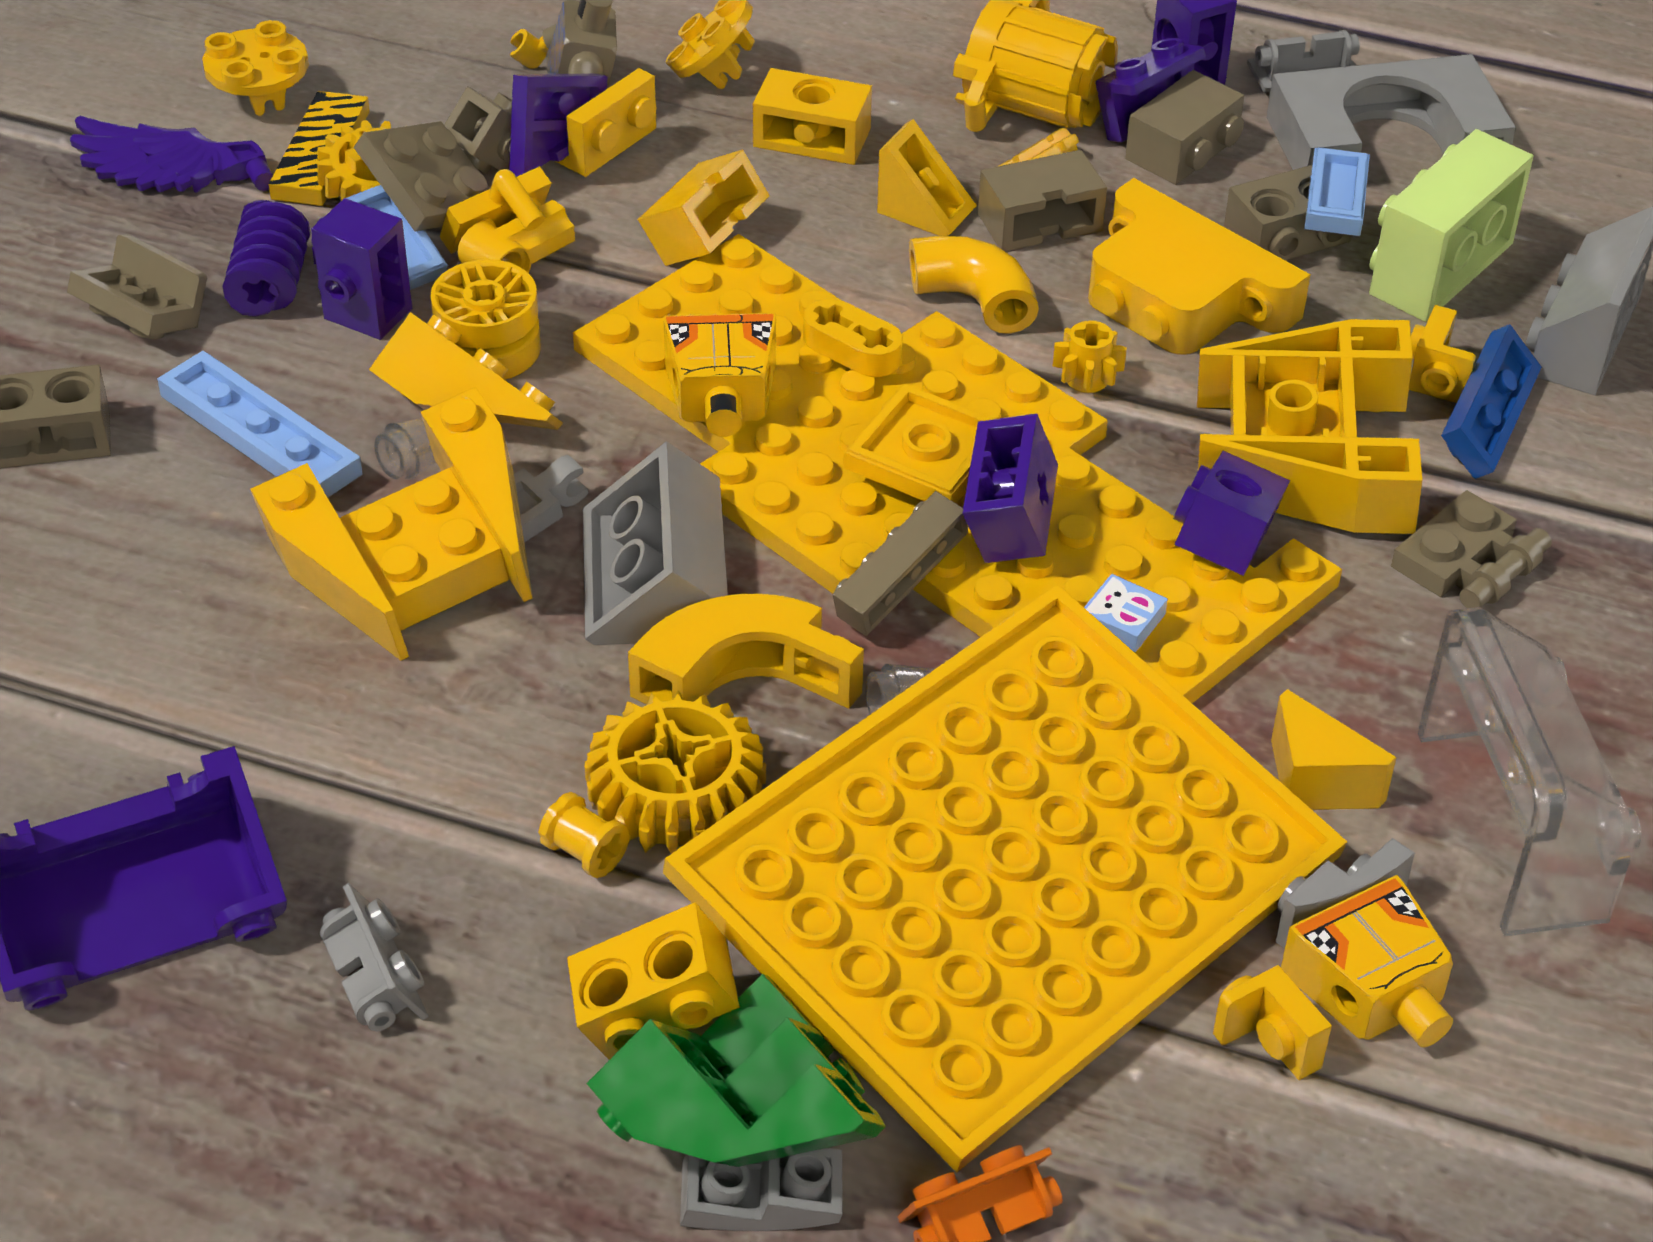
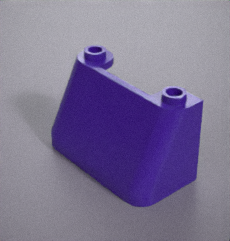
M235 746L200 756L204 771L190 776L186 784H184L179 772L167 776L166 787L32 828L28 819L14 823L16 836H9L8 833L0 834V982L7 1001H23L25 1010L44 1008L65 999L68 996L67 988L233 934L237 942H243L264 936L277 928L275 919L286 911L287 900Z

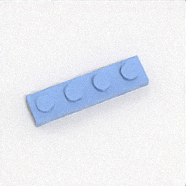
M204 350L157 378L161 397L276 477L308 463L326 496L330 497L363 475L360 456Z

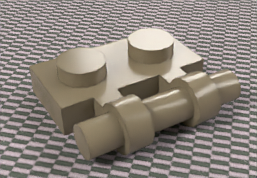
M1466 490L1394 550L1391 567L1439 597L1444 596L1455 585L1462 589L1460 592L1461 603L1467 609L1477 611L1484 604H1493L1507 594L1511 588V581L1518 575L1526 576L1537 568L1543 560V553L1551 547L1552 540L1549 534L1540 528L1533 529L1527 535L1512 537L1517 519ZM1487 558H1489V559H1491L1492 561L1495 562V563H1489V562H1487V563L1481 565V563H1482L1483 561H1485Z

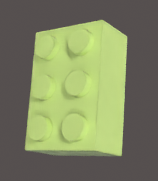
M1478 129L1471 132L1459 144L1450 145L1439 161L1428 170L1422 169L1406 189L1399 195H1391L1384 203L1378 217V224L1382 226L1379 244L1375 248L1369 264L1370 269L1373 270L1369 294L1427 322L1434 305L1442 307L1446 305L1513 244L1534 155Z

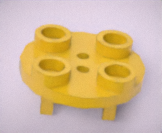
M719 0L714 7V11L705 18L701 13L693 15L680 28L678 35L683 41L668 55L665 63L679 78L690 77L698 72L718 89H724L728 78L723 72L727 73L732 79L737 80L743 71L736 60L740 49L735 43L739 44L746 51H750L755 41L745 27L752 16V5L747 0Z
M263 21L253 29L238 30L232 33H214L208 36L204 42L206 51L202 57L206 79L219 90L232 95L248 96L252 109L257 116L265 113V103L268 100H271L276 110H283L285 108L286 89L301 80L309 66L305 45L294 35L287 33L286 26L279 21Z

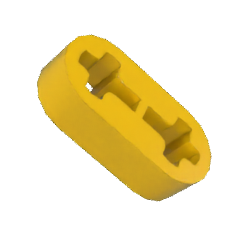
M824 298L816 300L804 310L803 340L812 350L869 377L891 375L901 366L903 335L893 324L839 299Z

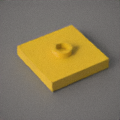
M903 383L844 451L843 468L923 501H926L937 491L957 504L966 493L977 424L979 421L993 420V418Z

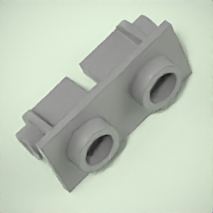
M1346 30L1312 35L1310 51L1305 52L1306 41L1303 36L1277 40L1269 39L1264 42L1263 46L1256 47L1255 58L1248 59L1247 64L1263 92L1267 93L1271 90L1273 74L1355 66L1351 60V55L1359 53L1360 43L1356 34L1349 35Z
M347 883L343 888L351 905L346 909L336 908L329 911L323 918L320 935L336 971L341 976L345 977L363 965V968L341 981L358 1022L362 1025H367L372 1031H382L389 1028L395 1022V1014L406 1007L412 1010L420 1019H426L429 1016L417 992L419 988L424 986V980L408 954L402 949L399 951L393 938L399 935L401 931L394 916L379 898L369 902L351 884Z

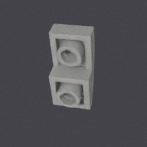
M1392 838L1372 857L1368 854L1361 855L1351 865L1347 873L1330 861H1327L1309 878L1297 877L1285 889L1278 902L1277 908L1282 914L1276 943L1285 949L1290 926L1395 875H1398L1407 886L1415 853Z
M824 1148L741 1167L714 1163L685 1154L682 1161L680 1226L731 1231L791 1230L839 1223L843 1215L842 1150Z

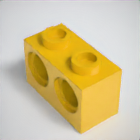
M696 902L567 957L577 1028L609 1060L649 1019L687 1030L704 1026L713 1018L739 1008L727 939Z

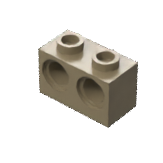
M1312 165L1229 187L1224 227L1283 260L1348 243L1351 241L1352 236L1304 229Z
M100 364L0 375V468L111 456L110 408Z

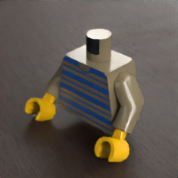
M613 0L564 1L557 24L544 29L542 37L538 39L525 29L518 30L512 36L510 42L517 49L512 51L510 56L525 67L534 69L543 62L549 50L547 74L608 76V89L617 52L616 13L611 8Z

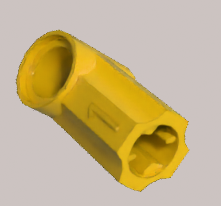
M552 199L538 207L545 220L539 227L531 231H527L518 218L498 228L491 222L483 221L476 223L462 236L458 245V257L462 263L482 259L501 260L515 264L529 273L531 264L575 241L574 225L569 220L565 208Z

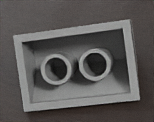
M1653 206L1587 234L1577 255L1567 253L1559 272L1558 286L1551 285L1541 312V317L1543 318L1535 317L1525 344L1530 351L1534 352V357L1542 366L1537 378L1596 395L1641 297L1653 254Z
M667 441L583 508L585 639L594 645L637 643L654 625L672 613L700 601L728 595L720 477Z

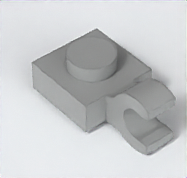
M569 455L556 459L544 472L536 477H533L524 468L514 474L524 543L563 517L561 506H573L587 496V488L576 479L584 473L583 467Z

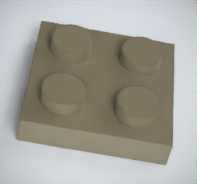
M441 121L364 132L353 147L415 232L442 227L448 207L490 189L485 177L474 167L457 144L454 135L446 129Z

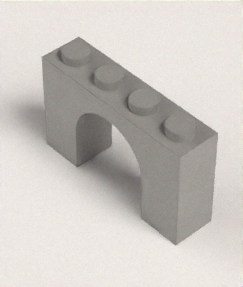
M1473 54L1273 74L1267 110V119L1292 170L1312 165L1314 150L1318 147L1361 153L1363 143L1353 124L1369 119H1392L1419 127L1435 139L1443 154L1450 145L1459 144L1475 129L1511 145L1516 126Z

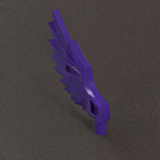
M78 116L75 119L76 127L85 135L73 134L70 137L72 147L87 152L80 156L82 167L96 168L95 171L99 180L115 178L117 186L136 183L139 191L156 186L158 192H163L176 186V189L181 192L193 186V191L198 192L214 179H216L217 185H221L224 181H241L247 178L252 180L258 190L265 191L269 189V182L273 176L267 165L263 150L254 141H212L203 136L195 127L169 129L139 123L138 128H132Z

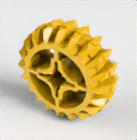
M679 690L673 700L660 701L651 693L646 706L640 707L627 701L625 710L622 713L623 717L607 715L603 731L593 733L590 752L587 753V760L584 765L587 796L592 804V809L597 810L598 816L606 821L615 819L627 825L630 830V840L639 837V842L645 853L658 843L665 844L672 854L680 845L686 844L762 791L763 784L766 783V763L763 762V746L760 743L759 735L752 733L748 718L734 717L729 703L711 708L705 693L694 702L685 701Z

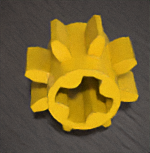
M1091 320L1079 322L1071 329L1065 328L1063 342L1054 343L1053 367L1062 368L1061 382L1068 383L1074 390L1084 393L1098 392L1107 385H1115L1116 372H1121L1125 369L1127 347L1116 345L1118 332L1112 331L1109 326L1102 322Z

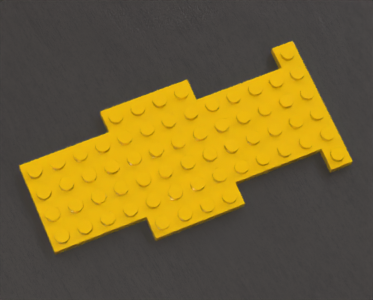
M740 234L718 245L710 254L698 257L573 332V346L577 353L718 451L700 464L720 477L722 514L832 594L843 579L849 578L860 567L866 555L875 552L886 541L891 530L897 526L900 527L911 516L916 505L923 501L843 468L844 451L903 383L993 419L1037 413L1058 463L1045 556L985 563L968 526V533L913 588L914 591L979 637H982L1056 584L1085 607L1107 578L1114 574L1168 598L1165 616L1135 653L1193 704L1337 589L1340 584L1342 569L1294 538L1256 568L1249 565L1244 576L1174 545L1183 523L1174 520L1172 514L1081 456L1106 438L1108 423L1106 418L938 311L902 333V364L891 375L869 377L812 350L803 340L804 310L816 300L839 298ZM776 313V367L766 417L759 421H742L740 430L727 437L716 436L710 433L706 427V422H686L680 419L665 368L663 316ZM965 494L957 503L962 508L964 506Z

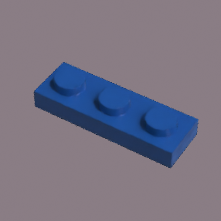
M1510 324L1490 333L1441 434L1451 454L1462 462L1474 479L1495 471L1542 368Z

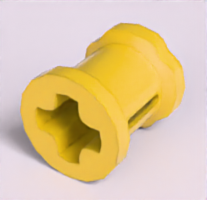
M573 792L561 795L547 809L538 830L542 845L554 851L562 849L582 862V868L585 873L597 879L606 876L617 866L625 854L630 841V830L627 825L615 819L606 821L587 809L585 799Z

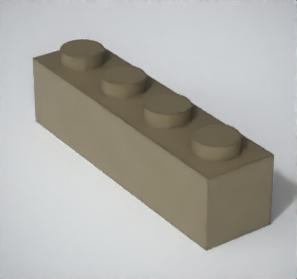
M937 491L926 501L918 503L911 516L900 527L897 526L892 529L886 541L875 552L866 555L860 567L849 578L843 579L837 585L833 593L837 617L867 636L968 533L967 522L962 513L963 508Z

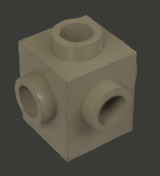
M467 86L444 126L454 135L457 144L464 149L463 152L475 168L488 174L492 166L499 170H510L512 99L498 92L495 99L492 100Z

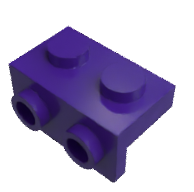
M1180 38L1164 39L1154 43L1151 46V52L1142 57L1118 62L1114 66L1115 71L1096 80L1095 83L1107 140L1116 142L1127 140L1130 115L1189 73V66L1205 58L1204 46L1183 44V40Z

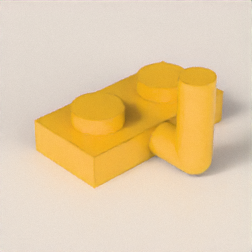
M540 166L517 177L508 169L499 170L494 176L490 189L448 207L439 237L452 254L458 251V245L465 232L479 222H491L498 228L518 218L527 231L534 230L545 220L538 207L545 204L552 183Z

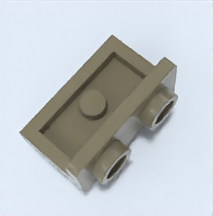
M123 234L117 236L112 265L70 271L67 293L88 303L89 309L92 312L102 316L114 317L129 325V330L137 336L148 339H160L164 337L165 333L198 327L207 276L204 272L130 234Z

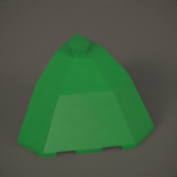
M762 974L738 998L739 1008L721 1015L702 1035L649 1019L586 1083L602 1101V1104L597 1108L598 1115L624 1141L629 1142L633 1138L700 1159L733 1167H741L875 1138L886 1127L879 1113L861 1097L865 1090L851 1066L841 1057L833 1063L831 1062L829 1056L835 1051L833 1046L817 1028L813 1027L792 1002L778 989L775 982L765 974Z

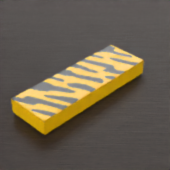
M317 91L269 182L272 200L316 206L324 205L327 197L325 196V186L318 185L317 149L318 147L325 146V136L328 134L341 137V126L345 124L354 130L361 128V122L367 119L370 112L367 96Z

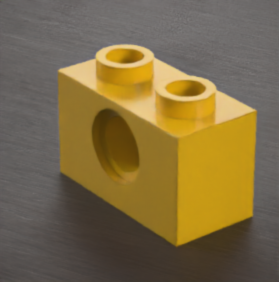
M770 68L753 102V147L855 165L871 129L872 85Z

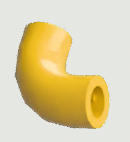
M931 236L910 239L909 262L915 294L960 292L970 295L979 302L985 324L991 330L998 333L1011 334L1022 331L1037 318L1039 306L1031 280L1021 264L995 244L965 236Z

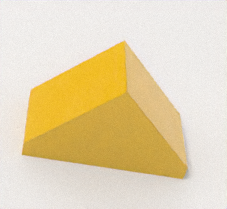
M914 119L908 121L879 150L877 213L938 236H948L977 206Z
M1288 689L1279 696L1271 738L1279 781L1312 810L1378 809L1387 799L1397 757Z

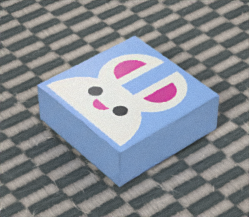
M1111 574L1084 608L1133 652H1136L1165 616L1168 598Z

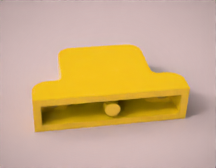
M1132 178L1117 189L1113 219L1109 222L1108 227L1111 237L1099 244L1093 250L1088 301L1094 309L1168 352L1180 355L1198 351L1236 322L1248 323L1265 332L1279 333L1290 329L1303 319L1311 274L1135 178Z

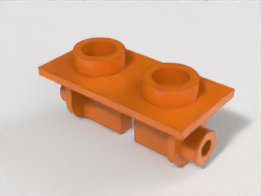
M1017 1145L981 1161L980 1165L984 1173L961 1183H958L954 1172L933 1178L912 1189L916 1201L903 1210L897 1218L900 1223L918 1217L922 1228L914 1230L913 1237L915 1242H987L992 1238L981 1212L989 1209L1001 1235L1041 1219L1045 1220L1052 1216L1053 1207L1061 1205L1063 1202L1061 1190L1056 1180L1052 1176L1042 1179L1037 1166L1052 1155L1051 1149L1048 1147L1026 1156L1022 1146Z

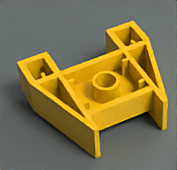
M1349 319L1201 348L1199 355L1197 408H1230L1231 435L1200 434L1198 470L1201 465L1212 469L1221 452L1226 451L1290 480L1276 511L1277 514L1353 533L1414 534L1416 532L1423 481L1419 439L1357 437L1356 411L1406 412L1413 360L1410 320Z
M476 387L420 412L434 459L441 469L440 472L340 518L308 463L250 488L268 537L290 576L400 661L409 657L401 633L402 630L510 580L523 602L533 599L513 467L501 424Z

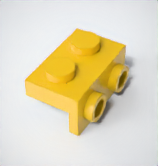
M638 68L567 115L569 155L557 163L587 177L657 129L655 76Z

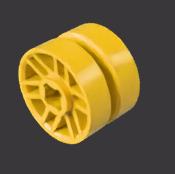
M473 260L448 269L434 282L431 289L432 314L462 335L456 343L458 347L472 357L479 348L486 351L509 368L502 377L504 380L525 372L536 362L541 350L537 288L534 279L527 271L515 264L501 260Z

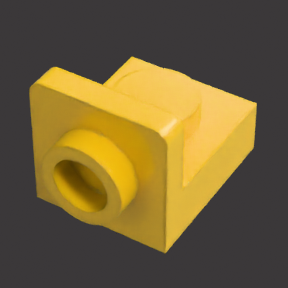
M1276 965L1255 977L1249 975L1242 976L1225 988L1219 998L1213 1035L1221 1045H1226L1256 1030L1265 1051L1272 1058L1281 1059L1294 1076L1301 1080L1322 1069L1332 1025L1283 969Z

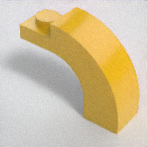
M735 594L711 598L684 607L665 617L644 634L628 651L630 697L647 704L651 693H653L660 701L673 700L679 690L685 701L694 702L704 693L707 697L716 688L730 681L745 677L765 676L789 681L849 709L862 694L864 648L851 643L841 636L822 630V608L802 600L771 594Z

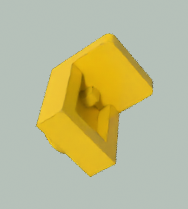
M1434 305L1426 326L1415 325L1411 335L1414 362L1409 390L1457 403L1476 361L1475 354L1449 347L1457 310Z

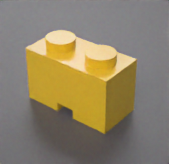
M742 149L698 163L637 220L664 265L667 266L710 254L734 231L733 226L738 221L747 219L770 195Z

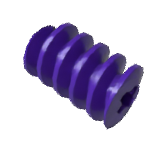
M256 200L244 206L222 285L225 299L240 314L257 317L274 310L283 309L293 302L301 276L300 271L304 263L307 242L311 234L309 222L302 212L291 205L269 200Z

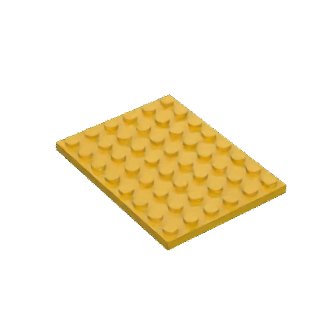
M1056 584L667 856L664 860L663 874L691 903L696 902L725 938L761 974L769 976L775 982L778 989L792 1002L805 1019L824 1035V1038L957 1173L1274 912L1278 907V902L1283 892L1293 880L1299 876L1307 879L1325 862L1330 861L1333 863L1337 860L1348 841L1064 589Z

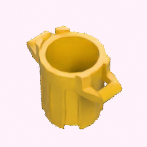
M990 0L981 11L972 30L965 55L959 53L954 62L953 76L962 79L964 94L958 92L955 99L959 104L964 105L967 129L972 132L983 130L998 107L1067 129L1070 127L1076 128L1077 126L1083 128V125L1092 126L1101 112L1095 81L1104 77L1105 66L1114 68L1117 64V38L1105 34L1103 27L1050 12V0Z

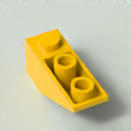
M410 312L369 368L372 373L424 410L476 387L497 420L501 423L559 430L563 424L562 421L549 412L555 401L527 381L521 390L508 383L502 377L509 368L481 348L472 357L458 347L456 343L462 335L434 314L425 323Z

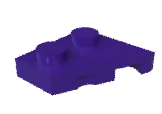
M600 74L513 75L510 171L516 177L539 166L541 167L550 160L560 162L569 155L566 116L607 89L608 76Z

